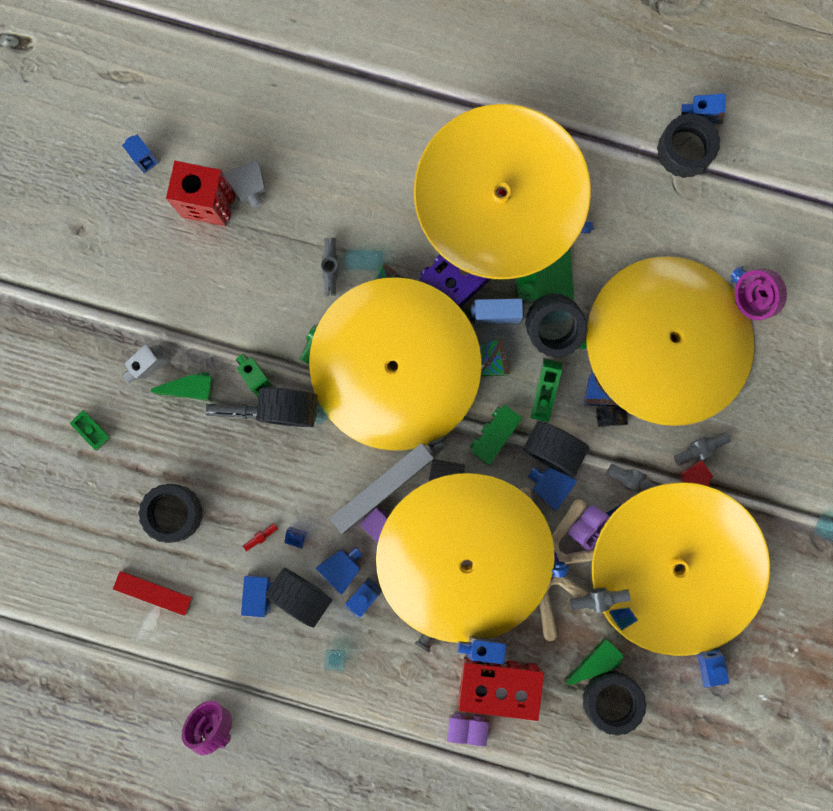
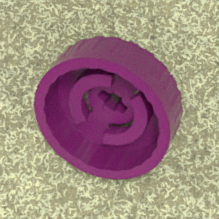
M757 269L749 271L740 277L735 287V301L739 310L746 317L752 320H764L776 316L782 311L787 301V288L784 280L775 271Z
M206 701L198 705L189 714L182 729L184 745L198 755H208L218 748L226 747L231 740L229 733L232 727V716L230 712L216 701Z

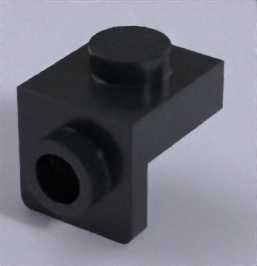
M607 406L596 409L598 427L628 425L627 411L620 406Z

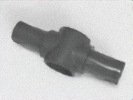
M324 238V255L322 256L321 269L323 271L325 296H330V290L331 296H336V279L339 272L336 238H331V243L329 238ZM328 263L335 264V268L332 271L325 270V266Z
M724 432L712 438L703 437L690 443L691 446L687 450L675 455L674 460L680 466L691 460L701 461L714 455L717 448L731 442L730 436L727 432Z
M611 464L607 470L608 475L621 480L624 487L637 493L659 486L649 481L650 479L647 478L646 474L635 469L625 470Z
M607 588L592 589L587 596L571 598L570 605L572 611L589 608L593 609L594 612H604L609 610L615 603L631 600L629 589L611 592V590L607 591Z

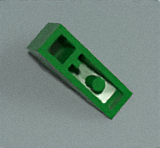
M543 358L530 415L531 419L549 422L562 373V362Z
M198 372V375L192 374L151 388V393L211 401L214 378L209 377V373Z
M603 638L570 673L565 681L570 686L611 671L613 668L617 669L622 664L624 655L606 638Z

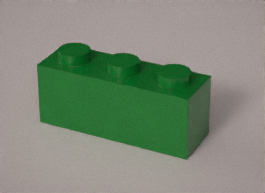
M503 405L502 408L499 406L491 415L494 417L492 422H486L481 429L483 433L481 438H475L470 445V448H472L470 453L488 466L523 418L506 405Z

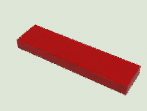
M119 571L113 587L115 591L186 616L193 598L123 571Z

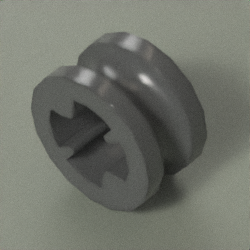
M445 437L429 443V446L433 448V452L448 446L444 443Z

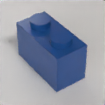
M138 134L128 137L125 143L122 144L143 173H146L159 163Z
M244 576L241 616L265 617L267 613H270L271 601H268L266 597L267 591L273 584L270 581V577Z

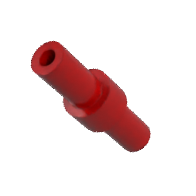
M273 523L265 530H260L254 535V538L242 545L247 552L257 544H262L267 540L268 536L278 530V527Z

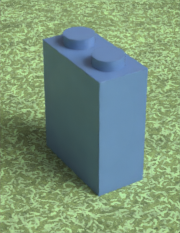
M522 299L475 300L474 305H471L470 319L474 320V325L520 324L523 318Z

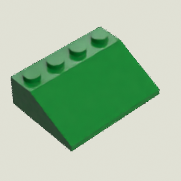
M571 248L557 261L543 270L528 276L515 278L517 299H522V304L534 303V301L542 296L552 293L563 294L574 301Z

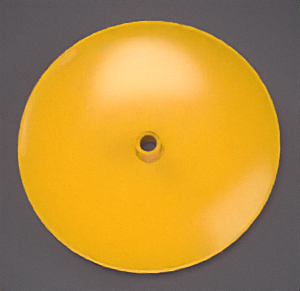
M493 104L477 107L458 115L445 124L433 136L423 151L414 180V203L417 217L424 234L432 246L442 257L459 269L476 276L491 279H513L528 276L543 270L557 261L569 250L579 236L587 218L591 199L590 176L582 152L570 134L545 114L531 108L512 104ZM503 189L507 195L499 197L496 192Z
M670 256L644 259L627 266L614 275L603 286L592 305L586 333L587 352L592 370L609 397L621 408L637 418L667 426L694 424L722 411L736 398L749 376L754 357V334L751 320L739 310L735 301V290L712 269L695 261ZM670 335L676 337V343L671 340Z
M382 278L354 287L338 298L326 311L316 328L310 348V376L314 393L318 395L317 399L329 419L349 437L378 449L409 450L415 449L419 444L425 446L432 441L444 437L467 414L473 404L480 384L481 352L476 333L462 309L442 291L413 279ZM390 361L397 362L398 369L396 371L390 369Z
M460 473L447 475L419 486L404 497L391 512L383 526L378 541L376 555L377 574L383 594L392 609L403 621L417 631L438 640L456 643L459 641L468 642L469 637L491 639L518 626L536 609L543 599L553 574L552 569L554 568L553 538L547 521L538 506L514 485L483 474ZM464 560L471 561V563L468 565L462 564Z
M686 482L651 487L623 503L610 516L602 528L595 544L591 565L593 589L607 588V591L611 590V592L629 589L631 601L615 603L609 610L603 612L611 625L622 636L639 647L655 653L672 656H688L711 651L739 635L759 611L767 592L770 577V560L766 541L761 529L750 513L732 497L717 489ZM683 564L682 570L674 571L676 565Z

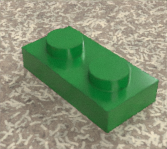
M82 410L69 423L95 451H98L111 438L85 410Z

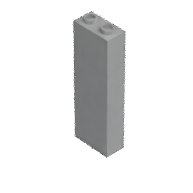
M419 444L329 519L342 534L345 533L434 459L432 457L434 452L427 444L425 446Z

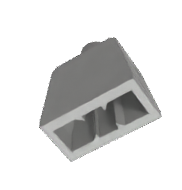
M257 159L224 173L242 203L249 201L252 209L263 205L260 196L266 194L261 166Z
M145 344L125 363L128 370L122 375L128 383H131L134 379H146L170 361V359L159 345Z

